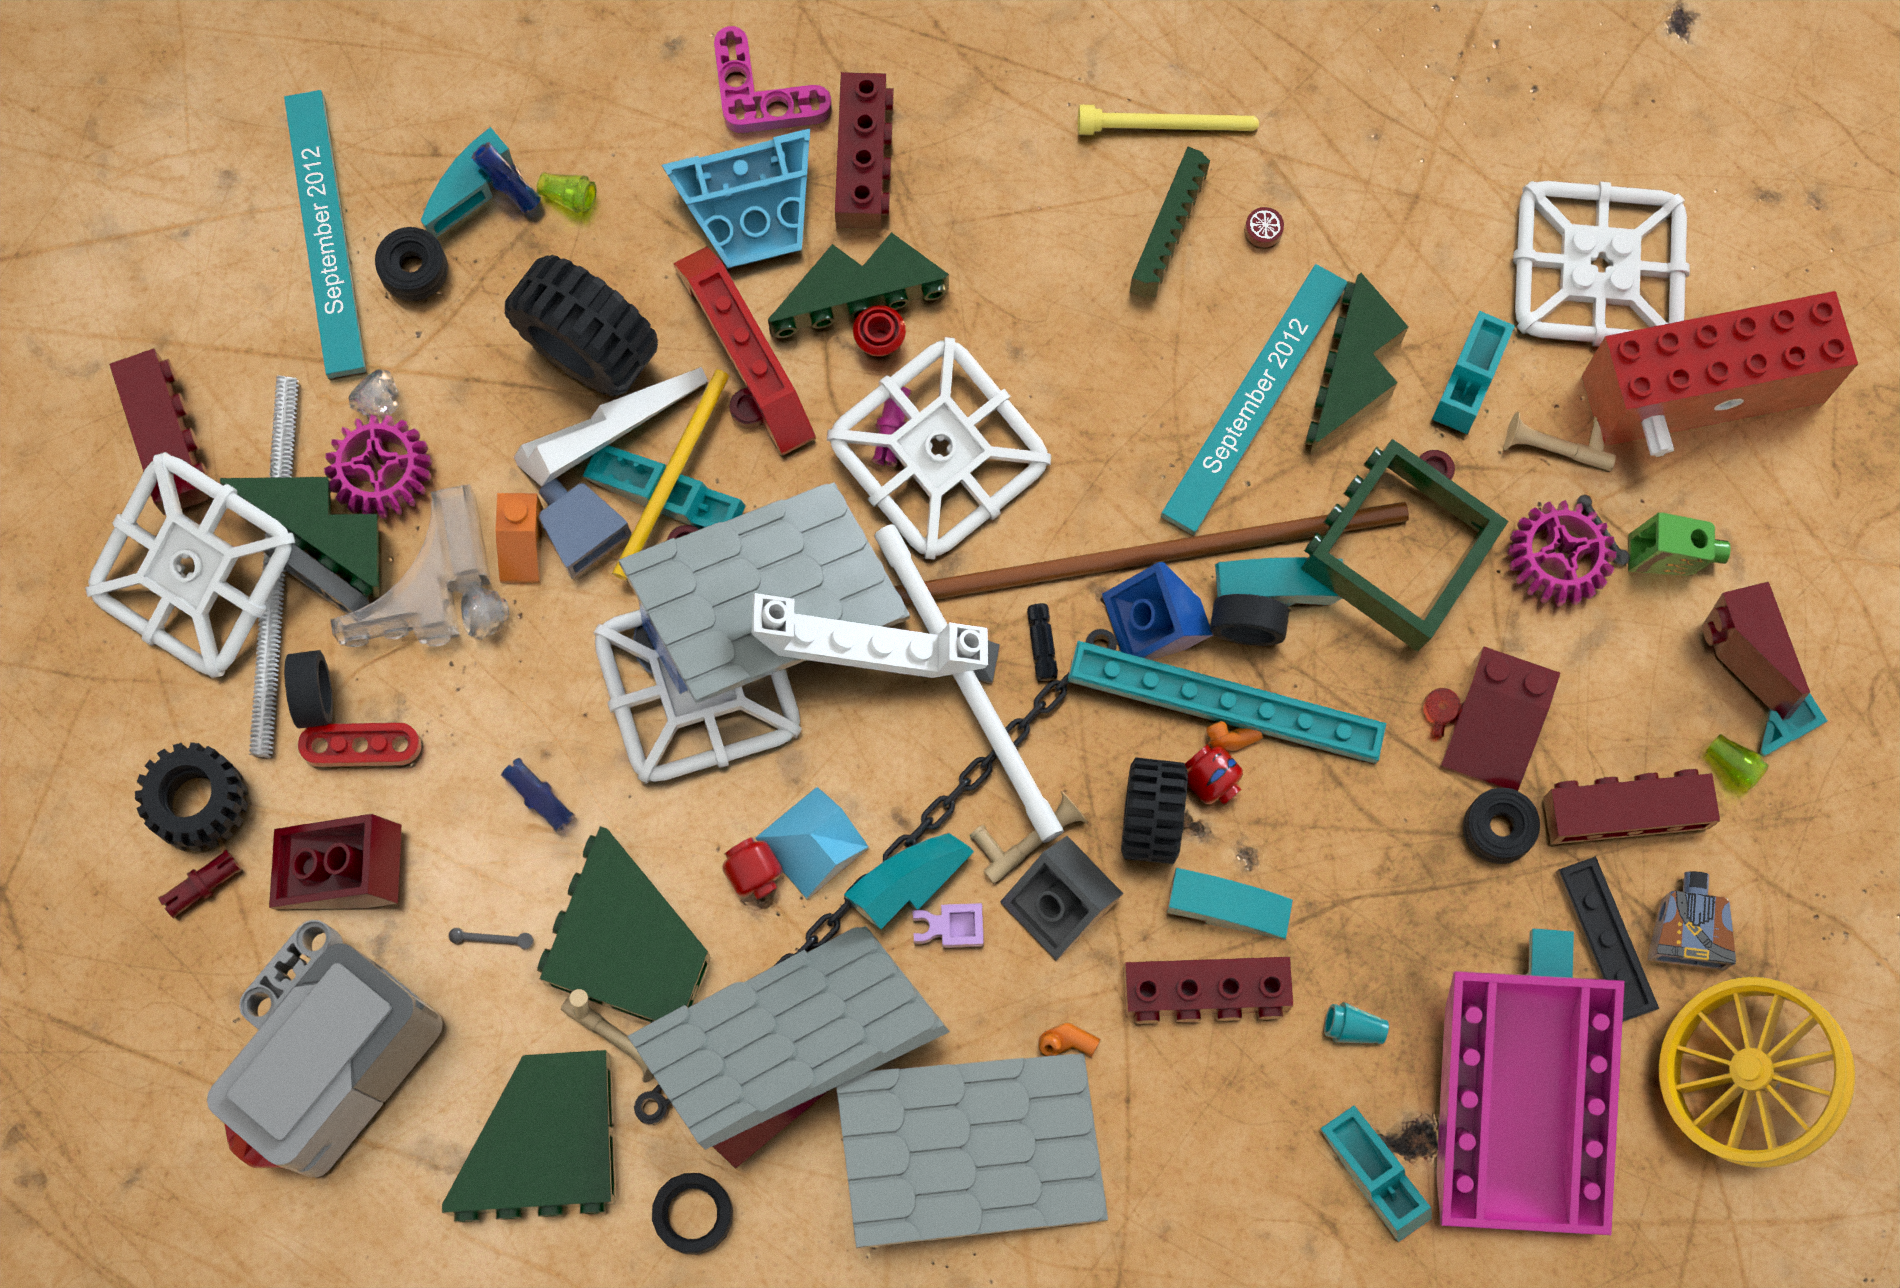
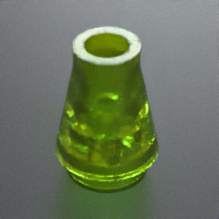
M543 172L537 182V193L579 213L580 211L587 212L592 208L596 199L597 187L595 182L589 181V178L584 175H560Z
M1722 734L1711 743L1706 751L1738 788L1742 785L1749 791L1759 782L1770 766L1763 761V755L1727 739Z

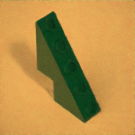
M892 232L863 266L832 244L769 317V331L772 336L785 338L795 334L799 329L811 326L813 328H825L832 325L835 320L847 317L856 319L862 311L872 306H887L896 310L905 307L910 301L922 298L925 300H936L943 297L949 289V274Z
M1362 272L1357 275L1355 283L1347 281L1341 303L1348 305L1346 316H1338L1332 337L1339 340L1337 351L1329 350L1323 373L1330 375L1327 387L1320 386L1314 408L1321 410L1318 423L1310 422L1305 444L1312 445L1310 451L1312 455L1393 395L1398 383L1378 359L1403 341L1408 325Z
M328 477L220 478L221 485L228 484L235 488L238 496L279 521L287 529L288 533H293L294 545L316 557V561L334 574L338 572L348 579V584L366 598L369 595L374 598L380 597L379 523L377 514L331 515V490Z

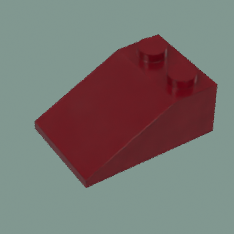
M1769 582L1723 592L1704 621L1703 632L1707 643L1710 646H1714L1717 657L1771 710L1777 711L1782 720L1790 719L1808 696L1810 690Z
M1484 646L1475 658L1440 768L1497 788H1510L1518 791L1548 714L1561 673Z
M366 814L274 829L269 908L346 909L398 904L402 825L374 814Z

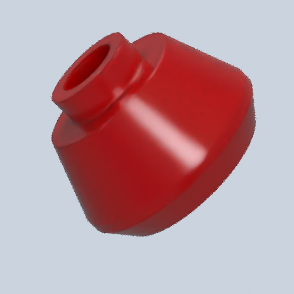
M872 306L865 309L858 315L853 325V336L858 347L874 356H885L893 353L902 345L906 335V326L903 318L897 311L887 306Z

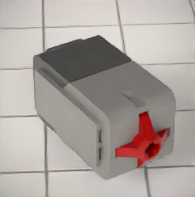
M320 920L306 921L297 928L240 998L239 1008L241 1014L258 1029V1032L213 1084L208 1092V1107L215 1116L224 1122L230 1151L250 1167L286 1168L308 1177L317 1178L323 1176L331 1169L381 1108L383 1102L390 1097L439 1037L443 1025L441 1016L382 966L351 946L343 944L342 937L336 930ZM325 933L326 940L323 947L313 951L312 942L314 938L319 934ZM303 954L311 960L306 963L300 956ZM291 969L296 974L292 981L287 975ZM270 998L271 1007L269 1011L259 1017L258 1006L264 999Z

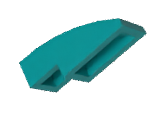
M491 127L473 140L453 161L439 180L428 200L420 221L424 230L436 238L493 198L488 183L514 165L509 148Z
M1482 311L1478 312L1432 420L1468 435L1515 325Z
M1308 557L1246 559L1215 564L1217 597L1228 594H1252L1278 600L1287 607L1295 603L1332 605L1343 599L1301 569Z
M950 833L927 839L904 849L882 862L862 877L844 896L863 917L882 929L906 903H909L918 910L974 851L970 846Z
M1176 868L1167 913L1203 920L1208 925L1286 940L1293 899L1236 881Z
M1355 1105L1321 1128V1132L1351 1178L1398 1242L1432 1219L1431 1206L1405 1175V1168Z

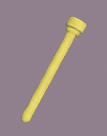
M1079 104L1078 135H1094V132H1101L1102 128L1254 131L1259 126V120L1255 116L1102 113V109H1095V105Z

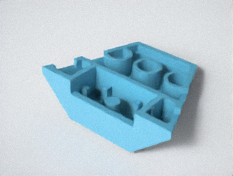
M810 129L773 137V140L700 158L695 156L661 165L727 269L802 250Z

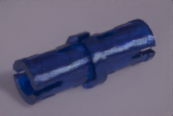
M486 142L485 145L482 144L473 153L471 159L491 178L494 188L499 192L503 191L522 213L530 212L538 205L541 196L520 175V169L515 164L510 165L490 142Z
M521 758L515 759L512 762L514 766L512 767L509 764L503 770L501 776L525 799L524 804L528 809L534 808L551 825L556 833L560 832L564 828L562 825L565 824L567 826L573 820L575 814L551 792L552 786L547 781L542 783L523 763Z

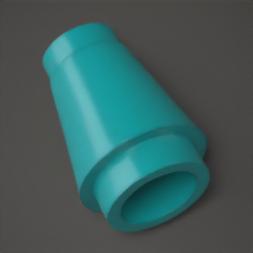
M1342 1002L1340 1005H1330L1324 1024L1325 1036L1333 1037L1334 1042L1384 1044L1389 1030L1388 1020L1381 1019L1345 1002Z

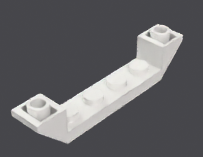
M757 593L752 596L751 634L778 656L930 678L983 669L988 665L987 628L949 622L939 635L794 614V599Z

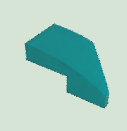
M1810 693L1790 719L1782 720L1777 711L1769 710L1760 750L1762 757L1779 750L1828 721Z

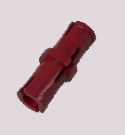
M226 849L221 855L198 871L192 869L187 873V879L163 896L158 897L162 905L166 906L164 909L174 919L180 912L201 897L207 899L213 895L211 890L242 869L237 862H234V857Z

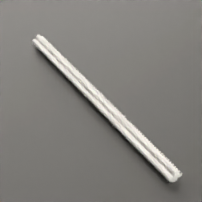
M279 375L276 377L278 380L275 386L277 388L274 400L276 402L274 404L275 412L273 413V420L275 421L272 427L274 429L272 434L274 435L271 441L273 444L271 445L272 454L270 457L272 458L270 459L271 468L269 471L271 472L269 475L270 477H291L290 474L292 472L288 469H293L291 467L293 463L290 460H293L291 456L294 454L291 452L294 449L290 446H294L292 442H295L292 437H295L293 435L295 433L293 428H296L293 425L296 423L294 421L296 417L293 414H297L294 410H297L295 407L297 403L295 401L298 399L295 396H298L296 394L298 391L296 387L299 385L296 383L299 381L297 378ZM265 533V539L272 537L270 534ZM263 553L265 561H263L264 566L262 569L265 570L270 558ZM283 573L280 574L265 602L267 606L265 613L258 619L260 621L258 631L260 632L257 634L259 636L257 638V645L259 646L256 650L259 651L256 652L258 656L255 662L257 664L255 674L257 675L254 677L257 680L254 681L256 685L254 686L255 690L253 693L255 695L253 698L255 699L252 702L255 703L252 706L255 709L252 710L254 714L251 716L253 717L251 727L253 728L250 730V732H253L250 737L253 738L250 739L252 743L249 745L252 747L249 749L251 752L249 755L271 758L268 754H273V752L269 751V749H273L269 744H274V742L269 741V739H274V737L270 736V734H274L270 729H275L270 724H275L271 721L275 720L271 715H276L271 710H276V708L272 707V705H276L272 700H277L272 695L277 696L273 692L277 691V689L273 686H278L273 681H278V679L274 678V676H278L274 671H279L274 667H279L275 663L279 662V660L275 659V657H280L275 652H280L276 649L280 648L276 643H281L276 638H281V636L277 635V633H281L277 628L281 629L282 627L277 624H282L278 620L282 619V617L278 614L283 613L278 611V609L283 610L279 606L283 605L279 600H284V598L279 596L284 595L280 592L284 591L280 586H285V584L280 582L285 581L282 578L285 576Z

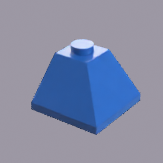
M1158 562L1102 593L1120 650L1123 653L1154 660L1184 651L1213 636L1201 599L1164 562Z

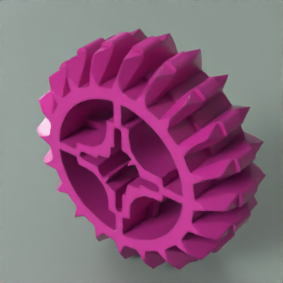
M371 414L369 424L363 425L360 419L355 418L354 425L356 429L351 432L348 428L342 427L341 432L345 438L343 441L332 439L331 445L336 451L326 453L325 458L331 465L324 468V473L331 479L329 481L330 490L332 493H337L336 499L341 505L348 503V509L353 514H356L361 509L362 514H374L375 510H377L380 518L386 519L388 509L393 508L397 515H401L402 508L400 504L406 501L408 505L415 506L416 502L412 497L413 493L425 495L426 490L420 482L430 481L431 479L430 472L425 469L432 465L430 456L425 454L429 448L425 441H419L421 437L419 432L414 428L408 430L407 422L402 419L394 425L392 416L386 415L382 423H379L376 415ZM382 442L397 444L404 448L408 454L398 455L397 452H386ZM367 446L362 455L355 457L360 450ZM380 456L385 466L381 465L382 469L378 470L377 478L372 468L376 469L375 464L379 463ZM403 476L394 486L390 487L391 482L395 478ZM358 478L359 481H370L374 492H366L350 484L349 479Z
M1566 500L1559 503L1557 510L1550 501L1544 504L1542 511L1536 507L1532 508L1528 513L1529 519L1522 517L1517 523L1519 530H1514L1510 536V540L1515 544L1510 545L1507 553L1509 556L1516 558L1510 563V570L1522 571L1516 578L1517 584H1523L1528 581L1531 584L1527 590L1528 595H1533L1536 590L1542 592V603H1547L1551 596H1555V602L1558 607L1563 606L1567 597L1573 605L1579 604L1582 596L1591 599L1596 594L1595 588L1603 589L1607 584L1605 577L1611 576L1614 571V567L1609 562L1614 561L1616 552L1608 549L1614 543V537L1602 535L1608 526L1607 523L1596 525L1593 522L1597 516L1596 511L1590 512L1587 517L1581 514L1583 510L1582 503L1577 504L1573 511L1569 510ZM1546 529L1548 533L1545 539L1547 546L1542 547L1539 552L1533 553L1532 541L1534 535ZM1566 529L1576 533L1581 538L1571 536ZM1557 548L1560 551V553L1556 554L1555 552ZM1567 553L1569 555L1567 559H1565L1563 554ZM1590 553L1591 567L1589 573L1578 578L1576 574L1578 569L1577 560ZM1542 569L1552 570L1557 578L1547 574Z

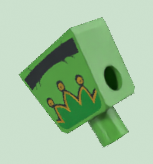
M1658 512L1629 533L1628 553L1630 559L1628 571L1694 575L1711 563L1726 564L1730 557L1731 546L1727 540L1715 539V526L1712 522Z

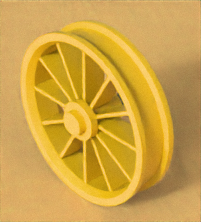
M1742 977L1730 979L1707 988L1697 994L1680 1010L1672 1021L1662 1044L1659 1059V1081L1663 1099L1670 1115L1682 1132L1693 1142L1729 1162L1747 1167L1771 1168L1784 1166L1806 1158L1826 1144L1836 1133L1851 1105L1855 1085V1066L1851 1048L1843 1030L1832 1015L1819 1003L1801 990L1781 981L1760 977ZM1773 996L1758 1048L1756 1049L1744 997ZM1735 1000L1745 1049L1739 1050L1708 1017L1712 1011ZM1784 1000L1793 1002L1810 1013L1803 1022L1769 1052ZM1702 1020L1733 1051L1735 1055L1731 1061L1686 1048L1688 1040ZM1819 1023L1829 1041L1830 1051L1775 1063ZM1683 1054L1727 1066L1730 1073L1681 1084ZM1830 1060L1834 1061V1079L1831 1092L1779 1076L1781 1071ZM1732 1082L1735 1083L1694 1120L1686 1105L1683 1093ZM1781 1083L1829 1098L1822 1114L1812 1126L1777 1091L1781 1087ZM1769 1091L1806 1130L1801 1136L1779 1147L1766 1097V1092ZM1743 1092L1727 1146L1710 1137L1703 1128ZM1756 1093L1768 1149L1741 1150L1738 1149Z

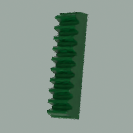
M1187 146L1133 273L1130 293L1143 298L1157 297L1159 284L1163 282L1165 271L1169 268L1170 259L1174 256L1176 244L1180 242L1181 233L1185 230L1187 218L1191 216L1192 207L1196 204L1198 193L1202 190L1203 180H1206L1210 160L1203 154L1204 152Z

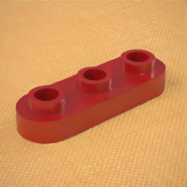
M405 723L328 724L306 728L299 737L298 750L309 764L317 767L406 765L414 761L419 755L421 739L417 732ZM398 741H408V746L404 751H395V745ZM319 742H327V749L323 753L315 752V747ZM358 742H368L365 751L355 752V746Z

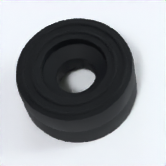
M417 227L397 229L389 233L380 242L376 251L375 267L379 278L387 291L399 299L406 301L426 299L434 295L445 282L448 272L446 255L437 238L424 229ZM417 256L422 259V265L417 271L409 273L401 269V264L405 258Z
M1494 788L1479 795L1466 811L1463 821L1464 837L1470 849L1483 860L1496 864L1511 863L1523 857L1537 841L1540 832V818L1532 801L1521 792L1510 788ZM1497 815L1507 817L1512 823L1511 834L1508 836L1496 835L1491 829V819Z

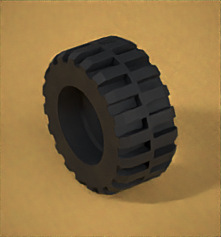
M555 255L538 258L505 300L504 314L506 318L509 319L511 326L519 332V335L533 346L534 350L542 354L551 364L559 367L574 380L577 379L586 387L596 389L601 394L617 396L626 393L657 352V334L654 329L650 328L651 324L648 320L639 314V310L633 304L628 303L624 296L609 287L598 276L595 277L587 269L580 265L576 266L572 261L565 258L560 259Z

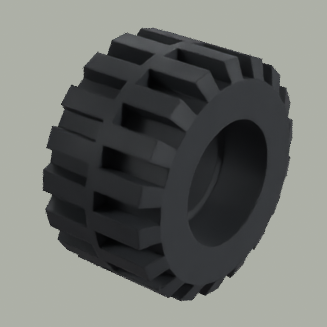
M190 742V746L187 748L182 743L173 745L174 752L171 753L164 748L157 753L160 759L156 763L149 760L145 764V767L149 770L147 775L139 774L137 783L142 786V790L135 791V800L141 804V806L137 807L139 816L145 820L144 824L149 830L177 849L185 851L186 847L195 852L202 851L203 845H207L211 849L219 846L218 838L222 836L228 840L233 836L229 831L233 825L241 826L243 819L239 816L240 811L247 812L248 803L243 799V796L248 795L247 786L241 782L244 778L232 763L209 746L204 748L199 743ZM194 778L209 779L211 783V796L207 805L195 815L188 817L175 816L173 800L181 785Z
M1135 757L1131 763L1121 843L1124 859L1174 864L1178 858L1183 833L1188 771L1185 763Z

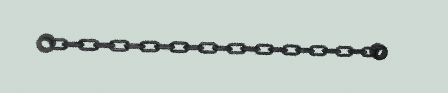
M1105 629L1094 630L1086 638V643L1094 645L1097 639H1104L1109 645L1108 649L1116 650L1117 648L1115 636ZM1069 672L1061 681L1053 680L1040 691L1034 699V708L1024 719H1014L1005 727L1007 733H1009L1019 724L1017 729L1023 731L1013 742L1015 747L1030 733L1029 724L1040 713L1046 714L1051 712L1067 695V685L1070 683L1067 682ZM1056 686L1055 692L1061 693L1046 707V702H1040V700ZM994 749L987 757H977L960 774L959 785L949 796L943 795L936 798L922 813L921 824L911 835L905 834L898 837L884 852L883 862L892 857H889V855L903 841H905V847L917 844V840L927 829H937L955 810L954 801L965 790L972 791L978 788L993 770L992 762L998 757ZM981 763L980 768L982 770L986 769V771L970 785L972 780L970 778L965 779V777ZM943 802L942 807L948 808V810L932 824L934 819L932 817L927 818V816ZM866 874L859 877L850 888H852ZM845 896V903L834 914H824L807 931L806 943L795 954L803 950L808 953L812 948H817L828 942L840 929V919L850 908L856 909ZM828 920L827 925H834V927L821 941L817 942L818 936H812V934ZM785 954L779 959V961L775 965L792 957L795 954ZM659 1084L652 1091L639 1095L635 1101V1115L643 1124L648 1126L662 1123L668 1115V1106L671 1104L668 1098L665 1099L659 1094V1091L662 1089ZM649 1100H654L658 1103V1109L652 1115H647L643 1111L644 1104Z

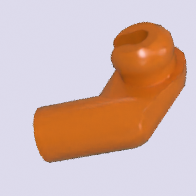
M1223 721L1216 722L1206 729V733L1210 738L1208 743L1211 747L1222 746L1227 751H1237L1263 739L1262 732L1252 729L1237 728L1229 732L1226 723Z
M1063 1023L1043 1032L1039 1037L1038 1047L1044 1056H1056L1071 1048H1075L1092 1057L1101 1039L1071 1023Z

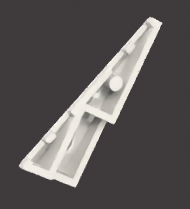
M702 367L602 404L591 419L521 445L514 459L517 465L542 487L708 382V379Z

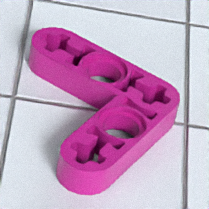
M736 26L724 27L717 32L714 39L722 111L725 124L731 131L747 133L822 123L829 118L832 113L831 96L820 85L754 92L746 33ZM735 40L737 60L730 61L727 41ZM733 72H740L746 76L745 83L739 87L729 86L725 79ZM810 99H818L820 104L819 110H812ZM793 100H798L800 113L795 114ZM781 101L788 106L787 112L779 117L770 115L767 112V108L772 102ZM760 104L762 118H757L755 105ZM739 107L743 108L745 112L744 119L738 120L735 115L736 108Z

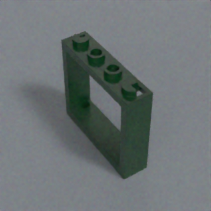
M1392 439L1383 450L1376 446L1364 462L1363 466L1369 470L1363 478L1356 475L1343 494L1349 499L1343 507L1336 504L1323 523L1329 528L1324 535L1321 536L1319 533H1316L1304 550L1309 554V557L1301 569L1418 652L1431 640L1509 521ZM1386 468H1389L1478 532L1421 618L1328 553Z

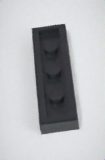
M1596 856L1558 869L1556 871L1557 877L1599 978L1625 981L1622 1023L1658 1010L1657 1001Z

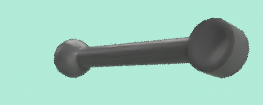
M1581 495L1578 497L1577 504L1582 503L1583 510L1587 514L1595 511L1592 507L1590 496ZM1598 515L1593 521L1596 525L1603 523ZM1607 529L1602 534L1603 536H1611ZM1614 541L1612 546L1609 547L1616 552V558L1613 562L1617 566H1624L1629 562L1630 555L1626 550L1620 549Z
M453 928L448 934L449 940L455 944L463 940L515 944L523 950L532 948L534 944V939L529 933H522L516 937L464 932L461 928Z

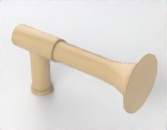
M1519 412L1515 413L1509 424L1504 443L1505 451L1515 444H1527L1570 457L1575 461L1606 471L1612 470L1616 455L1603 451L1605 444L1596 416H1594L1593 420L1594 426L1589 446L1580 443L1575 444L1531 429L1522 422Z
M1061 791L1062 800L1055 815L1062 828L1076 821H1083L1088 824L1074 803ZM984 825L979 826L970 834L971 839L977 842L993 862L983 871L994 884L1043 843L1037 831L1034 830L1016 846L1013 845L1004 852L987 832Z
M577 989L571 992L570 996L562 1004L561 1011L628 1054L641 1067L643 1072L642 1081L646 1083L651 1080L654 1075L627 1037L628 1035L607 1022L603 1016L589 1007L588 995L584 990Z

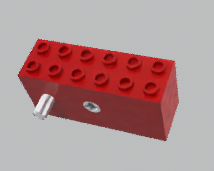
M1832 291L1605 336L1583 372L1582 378L1593 417L1597 418L1602 432L1604 446L1646 438L1650 455L1660 457L1664 456L1665 453L1674 451L1670 433L1825 403L1858 365V361L1837 293Z

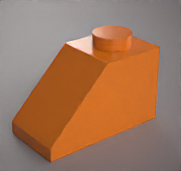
M497 493L495 532L499 580L501 583H540L542 523L538 515L543 510V506L537 493Z

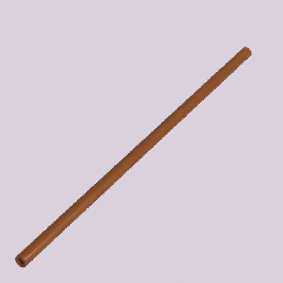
M1406 502L1358 509L1344 531L1408 521L1409 512ZM1328 514L924 581L935 600L1313 537L1316 533L1324 535L1329 528L1323 523ZM903 585L894 586L901 596L904 605L913 603Z

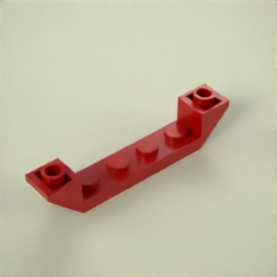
M706 246L673 263L691 297L695 296L761 411L763 424L781 456L816 439V435L795 388L721 260Z

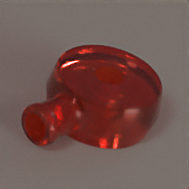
M1434 689L1424 699L1423 709L1427 719L1433 723L1431 732L1433 737L1443 738L1445 735V725L1454 722L1461 708L1460 699L1450 689ZM1438 704L1445 705L1446 709H1441Z

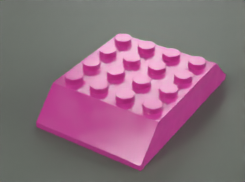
M1463 971L1453 972L1445 1007L1436 1171L1440 1224L1442 1226L1611 1235L1625 981Z

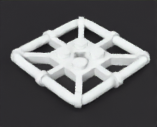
M1531 181L1523 187V194L1519 204L1518 249L1514 251L1513 262L1517 265L1515 314L1519 323L1517 328L1522 334L1528 333L1540 338L1592 342L1593 346H1600L1605 336L1633 331L1606 328V304L1630 306L1649 327L1684 321L1685 279L1690 274V265L1686 262L1687 213L1683 204L1685 199L1679 193L1674 195L1662 190L1611 186L1610 182L1602 181L1599 182V185ZM1546 196L1596 200V226L1571 224ZM1609 201L1663 206L1636 229L1608 227ZM1535 208L1562 235L1561 254L1542 253L1533 250ZM1671 216L1670 263L1641 261V239ZM1597 257L1605 259L1610 266L1605 269L1604 273L1598 272L1596 265H1591V261H1595ZM1532 267L1561 269L1560 291L1538 309L1531 312ZM1640 276L1670 278L1669 323H1666L1640 295ZM1565 301L1593 303L1592 326L1546 323L1541 321Z
M944 337V341H938L927 347L891 377L887 375L878 381L880 386L843 414L835 422L832 429L827 431V441L831 442V447L836 456L869 494L868 501L873 507L878 505L907 542L916 551L924 554L925 559H935V556L950 551L986 520H994L1001 514L1000 509L1036 481L1045 471L1046 466L1051 465V454L1047 453L1041 438L1008 400L1011 397L1005 389L1001 391L969 351L961 344L956 343L955 338ZM942 357L939 397L919 412L901 388ZM954 359L989 400L969 417L963 413L950 397ZM888 398L892 399L909 419L906 424L892 435L850 430ZM997 410L1030 451L993 447L977 430L975 425L991 412ZM933 438H936L939 442L946 439L949 442L946 448L949 455L943 457L941 454H937L935 456L931 452L933 445L930 441ZM847 443L887 447L894 453L905 469L881 486ZM987 459L1030 464L991 497L970 474ZM912 476L930 497L926 538L922 536L889 496ZM961 482L977 501L979 507L938 539L941 497Z
M166 452L154 456L153 461L144 470L122 514H117L112 522L114 529L91 571L88 581L89 586L85 587L87 597H92L93 601L102 610L141 634L142 640L151 646L158 645L196 671L209 675L211 678L220 677L225 674V670L235 660L257 617H262L267 609L265 602L289 560L292 550L291 544L295 543L293 533H288L287 529L279 521L238 496L235 488L228 484L224 486L182 459L170 456ZM173 474H176L214 499L200 525L183 515ZM158 481L166 519L157 536H154L140 527L136 521ZM229 508L272 537L233 547L213 533L226 509ZM128 536L149 549L136 574L106 581ZM275 548L250 597L226 582L239 557ZM191 557L194 560L195 569L194 572H189L186 576L183 573L185 566L181 563V559ZM142 584L162 598L150 620H147L108 593ZM218 595H221L242 609L220 653L217 650L208 614ZM175 606L192 617L201 654L165 631L164 625Z
M640 610L616 616L606 621L603 625L598 624L593 632L596 636V654L611 699L608 701L609 710L611 713H615L629 762L638 774V779L645 783L649 781H665L714 765H718L719 768L728 766V761L780 746L790 741L792 737L797 738L802 730L799 726V710L786 669L770 674L784 717L746 698L742 686L696 704L689 690L679 694L656 650H652L618 633L642 626ZM611 645H615L650 663L656 685L626 694ZM661 698L667 723L646 759L630 708ZM742 710L776 727L778 730L723 746L715 717ZM701 721L705 722L713 750L657 766L678 728Z

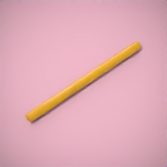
M720 369L715 370L620 559L640 552L646 543L730 377L726 372ZM618 560L612 574L626 581L627 578Z

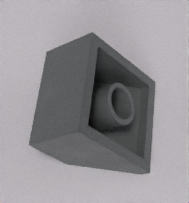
M1066 836L1045 850L1000 902L1057 960L1087 933L1124 893Z

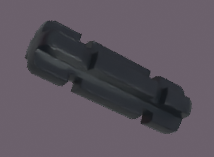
M1045 603L1033 604L1028 606L1027 615L1028 622L1032 625L1030 627L1033 657L1037 661L1035 663L1036 677L1039 681H1050L1057 678L1058 669L1056 660H1053L1055 658V648L1051 624H1048L1050 621L1049 607Z

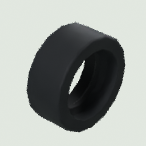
M1252 594L1223 595L1217 597L1213 603L1210 631L1216 637L1233 643L1256 646L1276 645L1282 643L1286 638L1289 609L1284 603L1265 596Z
M321 650L288 654L284 666L285 690L294 725L300 729L330 724L333 717V697L328 666Z
M683 1173L671 1178L659 1189L652 1204V1222L657 1235L668 1247L683 1254L700 1255L715 1249L727 1237L732 1225L733 1207L728 1193L715 1179L701 1173ZM687 1189H700L708 1193L714 1199L717 1207V1220L714 1227L705 1236L697 1239H686L679 1236L671 1228L668 1220V1208L672 1199Z

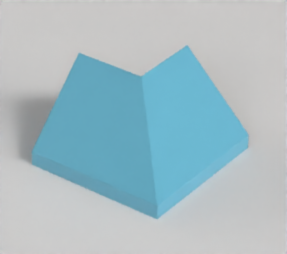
M818 787L755 837L757 841L763 840L768 843L781 864L782 871L806 899H809L869 849V846L842 808Z

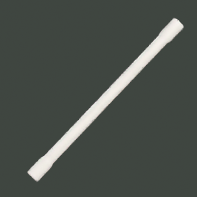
M894 524L881 528L874 535L890 566L895 569L929 633L939 635L948 624L913 563L910 551ZM974 671L952 674L1025 805L1026 813L1043 843L1057 838L1064 830L1050 804L1039 791Z

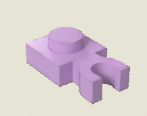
M982 903L941 905L942 915H933L924 910L913 911V921L923 920L930 926L926 933H914V944L928 943L936 937H942L943 948L982 947L984 944Z

